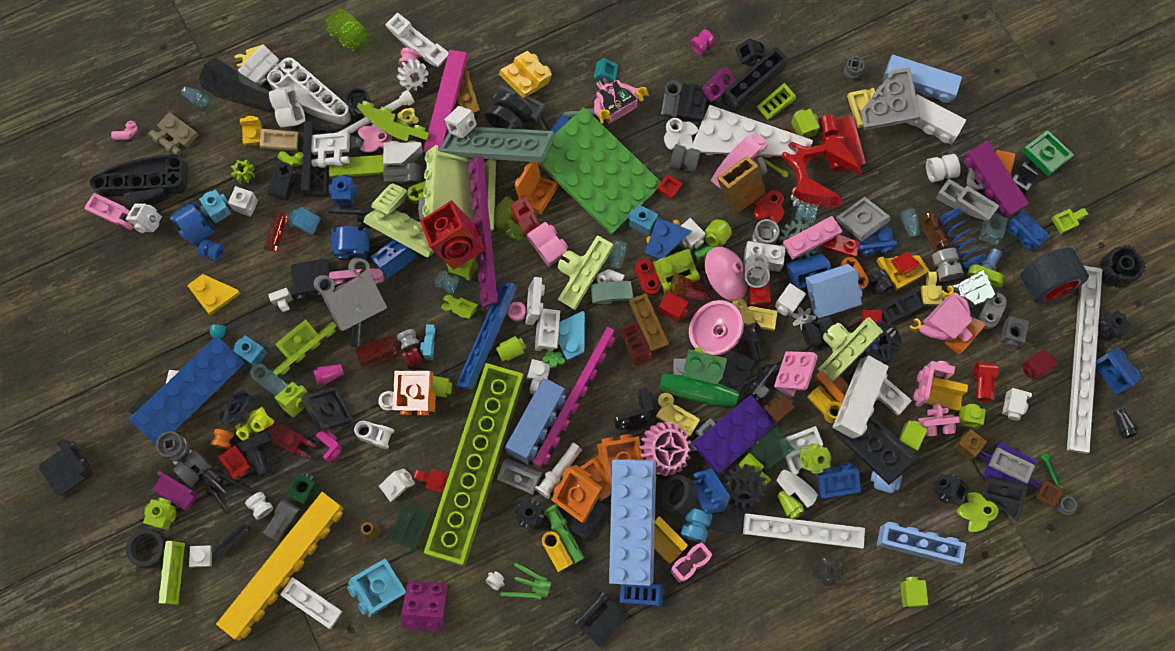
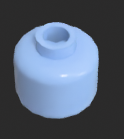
M874 471L871 477V481H874L875 489L888 493L899 490L902 480L901 475L888 485Z

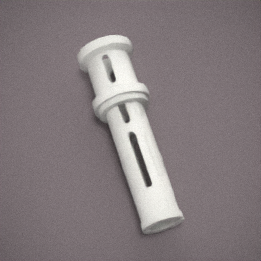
M572 443L552 471L546 472V477L539 486L535 487V490L549 499L551 497L550 493L561 482L560 479L564 470L570 467L576 457L582 452V449L575 443Z

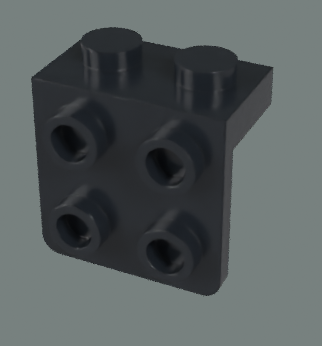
M327 259L297 263L291 266L293 287H290V292L295 301H305L316 297L322 298L321 293L314 287V280L320 275L329 277L330 266ZM327 279L320 282L321 289L328 287Z
M646 387L639 389L638 400L641 409L615 417V428L624 430L630 428L631 424L636 422L639 424L649 422V418L653 416V403H655L652 392H648Z
M62 439L57 443L61 448L60 451L39 465L40 471L58 496H63L93 475L89 468L91 465L80 454L78 445L74 441L70 442L66 439Z

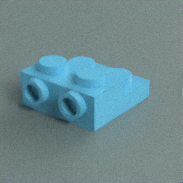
M386 559L350 578L349 586L347 587L352 597L356 596L359 600L358 607L363 615L367 613L368 617L383 610L406 593Z

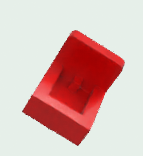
M236 444L219 455V459L228 469L232 478L236 476L240 478L249 471L250 464Z

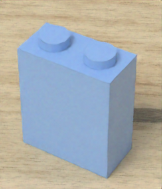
M849 264L806 277L811 309L818 318L862 305V290L858 286V271Z

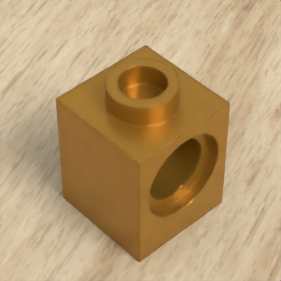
M970 429L963 434L953 449L969 461L977 456L987 441Z

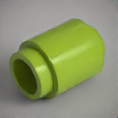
M514 336L500 343V346L496 349L502 361H509L523 354V349L526 346L522 338L517 339Z
M433 376L432 392H436L438 397L446 398L452 392L453 383H450L449 378Z

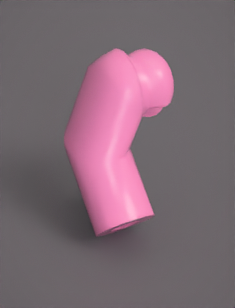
M128 121L124 131H112V140L131 139L138 130L136 123Z

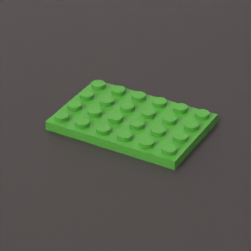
M584 107L554 134L555 138L543 163L537 162L611 235L628 219L631 210L636 209L638 204L642 205L657 191V187L661 183Z

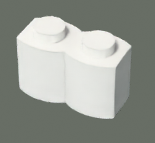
M294 86L277 88L269 92L270 102L275 109V117L280 127L295 126L305 122V114L302 106L299 104V94Z

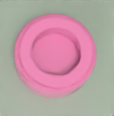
M513 302L509 305L508 316L512 321L519 322L526 317L527 310L523 303Z

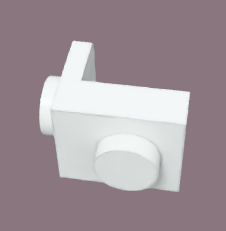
M400 469L394 471L379 487L391 502L398 498L407 488L415 485V482L408 471Z

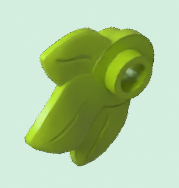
M967 493L968 502L962 504L956 512L962 518L970 520L968 525L969 532L982 531L987 527L989 521L997 517L998 508L993 502L986 501L980 493ZM986 507L992 510L990 514L984 512Z

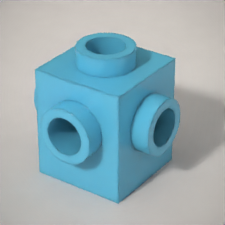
M216 189L205 193L199 199L202 203L201 210L205 216L209 215L215 223L231 214L226 206L228 200L224 194L219 195Z

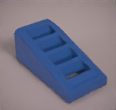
M621 584L620 603L662 606L664 586L651 584L650 586ZM628 587H632L631 599H627ZM636 588H640L639 600H636ZM645 588H648L647 600H644ZM653 589H656V601H652Z

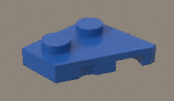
M657 218L645 253L658 259L667 257L673 249L681 244L680 242L686 236L692 233V230L662 218Z

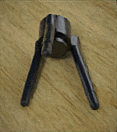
M340 207V210L327 211L332 214L357 215V222H361V224L355 227L360 229L369 227V225L364 223V218L372 212V208Z
M213 468L209 469L202 476V481L206 484L205 487L211 492L224 513L227 514L228 510L214 490L218 488L223 494H227V491L222 486V479L250 493L254 492L246 485L225 475L221 470L217 472Z

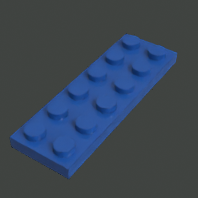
M216 336L128 420L156 445V441L162 433L168 431L175 432L245 362Z

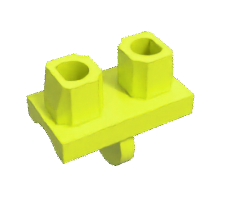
M261 407L249 414V419L245 424H238L234 427L237 429L236 434L244 441L273 425L274 420Z

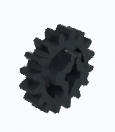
M745 464L744 469H741L739 465H736L737 471L730 469L729 471L732 475H725L728 483H723V486L728 487L727 492L731 495L729 501L735 499V506L742 503L743 508H745L746 503H749L753 507V501L760 503L761 501L758 497H765L762 489H767V486L762 485V482L766 479L759 477L762 473L761 471L754 472L755 466L748 469L747 464ZM750 473L752 475L747 478L741 477L739 474ZM733 479L737 482L736 489L734 491H732L731 486ZM738 479L745 483L749 481L750 484L748 486L752 493L745 489L741 491L740 488L742 486ZM756 481L759 484L757 493L753 490V484ZM742 494L749 495L751 498L744 500L738 497Z

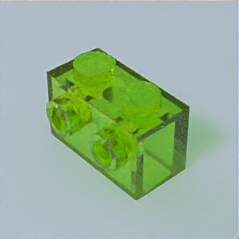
M341 6L325 19L327 31L333 37L337 36L345 48L349 47L354 51L368 38L366 28Z

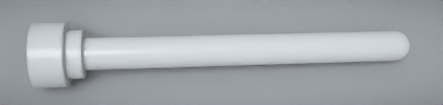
M406 90L401 93L402 95L399 96V99L388 104L385 108L393 111L402 105L410 106L415 101L410 92ZM365 117L340 132L351 134L371 122Z

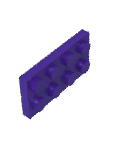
M749 395L692 444L715 473L719 474L775 426V423L753 396Z

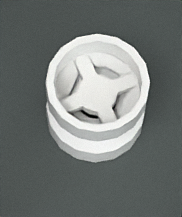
M263 492L254 494L245 502L246 506L254 511L253 515L256 520L264 518L273 510L271 503L266 502Z

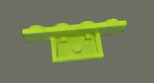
M306 319L275 344L288 359L274 369L273 373L276 376L279 373L281 375L285 374L290 369V364L294 361L298 363L306 356L304 353L307 350H314L319 346V340L324 336L326 338L331 336L336 331L334 328L337 325L331 322L322 331L317 333Z

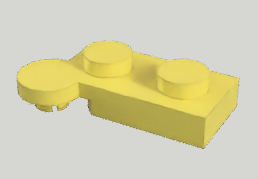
M742 298L732 302L741 312L744 326L757 322L761 329L775 330L778 311L753 306L747 307L746 301Z
M661 394L658 403L662 408L656 418L663 422L677 424L678 427L684 429L683 433H687L688 437H690L700 419L677 405H673L674 398L671 394Z

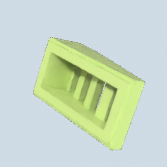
M392 183L379 195L371 207L389 214L405 202L407 190Z

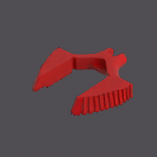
M834 134L822 145L805 147L795 142H790L788 147L796 154L783 152L782 159L789 163L796 173L797 185L793 197L808 204L826 205L827 207L841 206L843 202L840 196L808 178L805 167L812 158L825 155V158L861 176L862 170L850 150Z

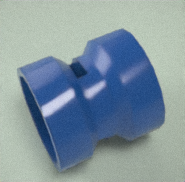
M206 238L200 242L198 247L199 256L209 257L210 260L218 262L224 253L223 244L212 243L211 240Z

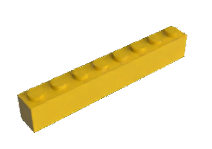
M321 492L216 625L236 640L246 638L252 630L250 627L255 621L258 622L265 614L264 609L268 604L271 605L278 597L277 593L281 588L287 586L291 580V575L295 571H299L304 565L303 560L307 555H311L316 550L318 541L328 535L330 532L329 528L333 522L336 523L340 520L344 508Z

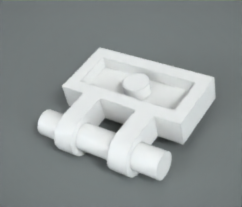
M348 132L312 135L311 152L314 155H318V159H312V166L324 168L327 165L342 166L343 164H349V157H342V153L349 152L350 134ZM334 153V157L326 158V154Z

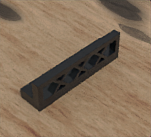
M305 121L301 190L305 197H327L329 165L324 167V171L317 176L314 173V168L317 166H312V159L318 158L311 152L312 135H316V132L330 134V127H315L312 121ZM320 181L323 184V191H313V186Z

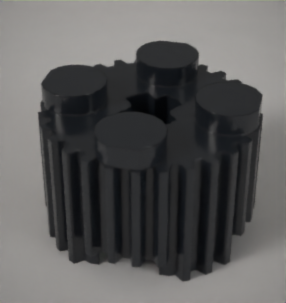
M1130 245L1116 247L1100 261L1102 281L1107 284L1110 283V286L1114 285V287H1127L1142 276L1141 274L1145 272L1146 266L1144 265L1146 262L1141 260L1142 256H1139L1140 253H1136L1137 250L1134 249V246L1132 248Z

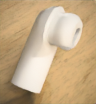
M607 269L597 275L596 281L597 283L623 281L625 275Z

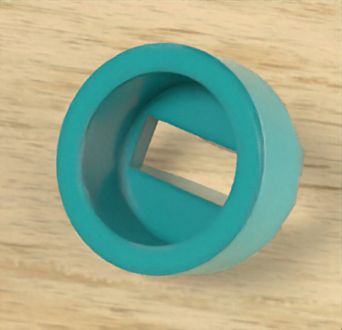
M210 325V334L213 338L216 336L220 339L224 337L226 326Z

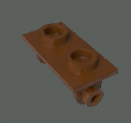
M929 212L925 214L926 217L918 219L933 252L951 247L935 213Z

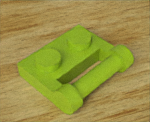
M689 249L653 261L664 294L687 283L700 281V276ZM689 269L690 275L667 283V277Z

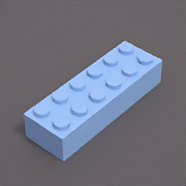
M612 460L609 583L650 586L653 583L656 460Z

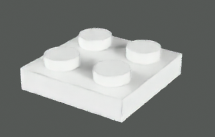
M534 277L528 288L526 325H533L543 312V303H540V299L544 295L545 285L542 284V278Z

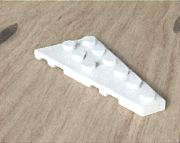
M709 105L691 148L701 150L700 153H706V155L724 154L728 156L746 136L750 137L756 132L769 143L768 147L759 156L771 158V156H782L783 152L796 154L788 147L790 142L811 147L813 140Z

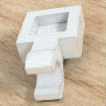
M532 359L527 377L528 380H532L530 394H535L543 378L548 379L551 368L549 363L545 364L542 361Z

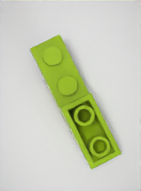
M363 101L362 104L358 103L357 108L361 113L387 134L404 141L408 140L409 135L427 140L429 133L425 132L424 127L415 125L412 128L407 126L408 122L398 119L396 122H393L395 114L391 113V109L381 106L379 110L373 108L374 104Z

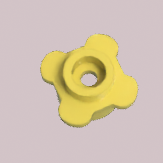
M413 108L404 109L398 113V119L408 122L407 126L417 124L419 121L418 117L414 114Z

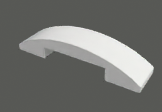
M398 12L385 24L406 47L418 51L419 57L426 62L439 67L447 59L448 51L439 44L432 43L419 33Z

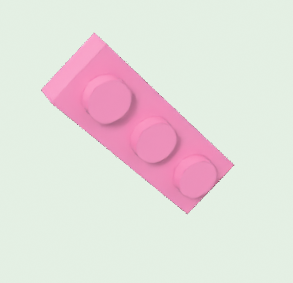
M833 216L785 240L783 246L793 260L840 235L842 230Z

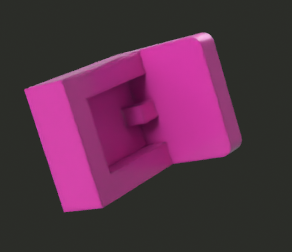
M329 431L327 433L318 432L316 436L330 448L323 458L329 463L332 460H336L341 454L340 450L342 449L336 442L337 437Z

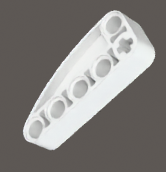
M293 58L283 59L269 72L267 79L273 90L289 86L296 88L299 94V104L304 112L325 121L342 125L349 123L351 120V114L346 103Z

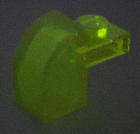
M506 196L495 208V226L499 234L505 231L511 239L515 238L519 242L524 237V232L514 222L515 219L509 207L514 201Z

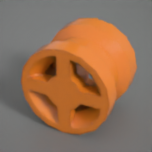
M215 429V438L211 441V445L222 449H230V440L234 437V433Z

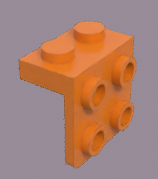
M529 162L525 166L522 175L517 178L515 188L518 198L520 199L525 195L535 213L541 215L557 190L558 183L541 177L538 163Z

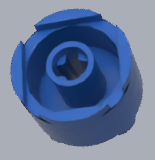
M194 201L170 216L172 222L181 228L179 231L180 235L185 241L188 240L192 246L197 245L204 238L215 233V228L211 221L199 210L201 208Z
M355 226L337 227L336 231L332 229L331 253L334 256H338V260H348L349 256L367 259L368 254H370V230L363 228V231H359L358 227Z

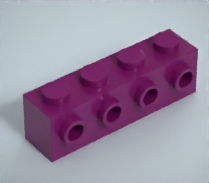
M988 141L963 155L966 166L973 170L975 179L979 184L983 185L986 196L999 205L996 210L999 215L1005 218L1029 203Z

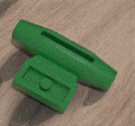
M688 349L684 366L685 375L662 374L659 389L677 397L715 406L735 407L739 394L738 391L718 383L723 377L727 358Z

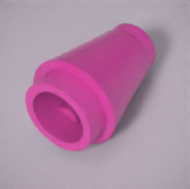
M341 364L317 367L318 369L313 371L317 384H323V386L344 375Z

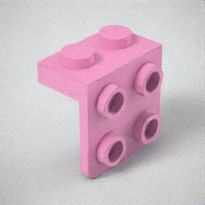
M786 351L774 387L791 397H794L796 390H806L814 370L817 355L812 352Z
M931 361L927 366H924L917 376L919 388L914 393L913 400L916 401L915 406L920 407L928 401L933 377L947 380L954 374L955 366H951L945 361Z

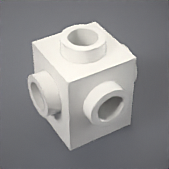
M134 204L126 220L133 224L134 229L138 232H154L158 228L162 216L150 205Z

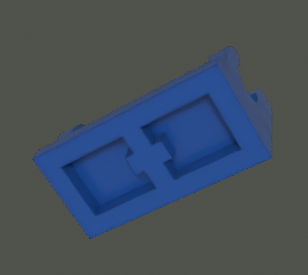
M396 240L391 241L370 256L377 268H380L384 273L383 275L386 279L417 258L413 249Z
M712 468L695 473L693 476L700 478L693 480L698 488L697 501L704 512L710 514L725 511L731 496Z

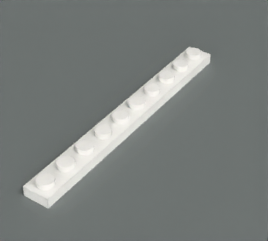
M1084 266L1089 274V278L1079 287L1067 451L1087 454L1090 451L1102 269Z

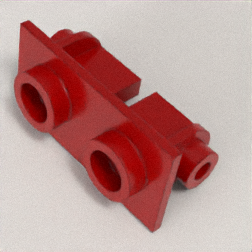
M838 235L819 246L823 250L838 251L839 254L855 258L860 241Z

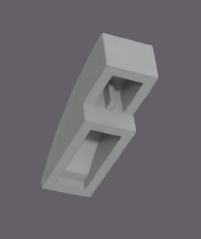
M948 179L936 197L937 200L954 209L960 208L963 213L986 221L990 220L999 205L968 186L963 188Z

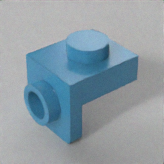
M300 207L297 210H293L290 214L289 226H295L313 235L321 218Z

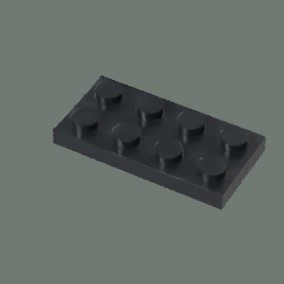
M872 415L868 418L866 423L867 430L862 436L851 438L833 429V434L888 485L919 461V457Z

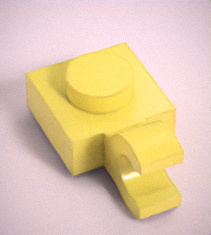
M928 272L926 274V286L921 287V303L923 306H938L942 302V286H936L937 272Z

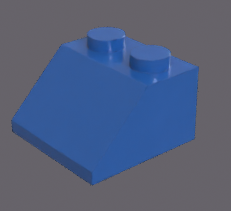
M1118 347L1096 360L1095 369L1116 395L1142 379L1137 368L1131 365L1127 360L1126 354Z

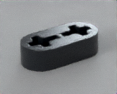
M268 430L237 444L242 453L273 438Z

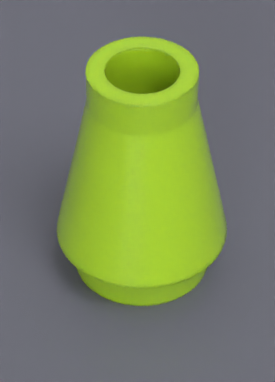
M785 490L777 495L787 517L797 519L805 512L803 509L804 505L792 495H788Z

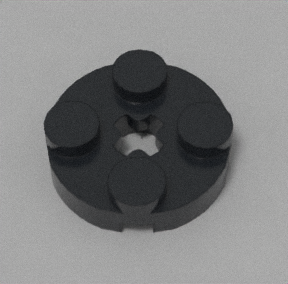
M246 391L234 394L232 397L235 399L231 403L227 401L223 405L219 413V419L227 428L238 424L243 425L248 421V414L256 404V399Z

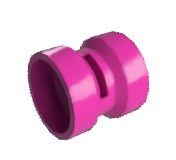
M704 29L699 33L698 37L695 36L690 40V44L694 51L701 55L706 51L707 47L715 44V39L707 29Z

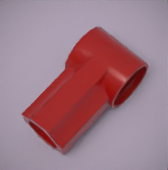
M975 363L976 400L983 402L994 400L995 381L998 377L997 364Z

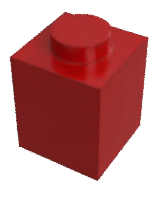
M770 283L760 288L749 286L748 307L768 308L771 302Z
M668 291L659 305L658 313L678 323L680 318L684 319L689 311L687 309L688 301Z

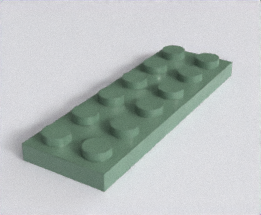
M474 127L464 138L448 133L439 151L464 158L482 156L484 159L543 163L555 136L553 131Z

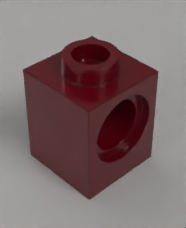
M1044 348L1022 364L1021 367L1024 374L1034 381L1055 366L1057 362Z

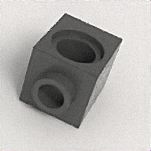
M1012 316L1008 317L1003 324L1000 343L1006 344L1009 348H1019L1025 343L1029 321ZM1011 330L1017 333V337L1011 334Z

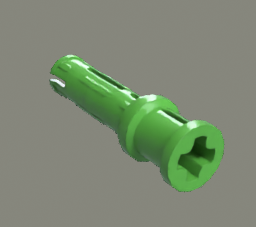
M555 504L542 513L547 516L552 525L551 529L557 532L573 564H576L585 557L567 527V519L563 518L558 509L559 505Z

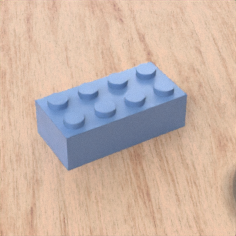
M545 378L542 379L505 446L508 455L529 465L530 461H534L539 452L537 451L539 444L543 445L548 435L549 426L552 427L557 419V411L562 410L567 401L565 400V388Z

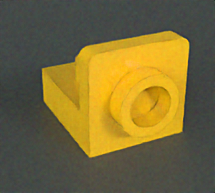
M254 116L241 118L240 124L242 125L244 146L260 145L262 123L259 118Z

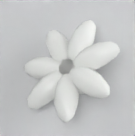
M798 307L799 314H792V317L797 319L793 322V326L800 324L802 330V324L811 322V320L816 319V316L809 315L811 312L810 308L804 312L801 307Z

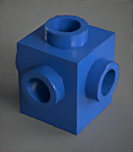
M347 176L332 178V184L329 185V195L334 205L353 206L354 196L357 195V185L353 183L352 178Z

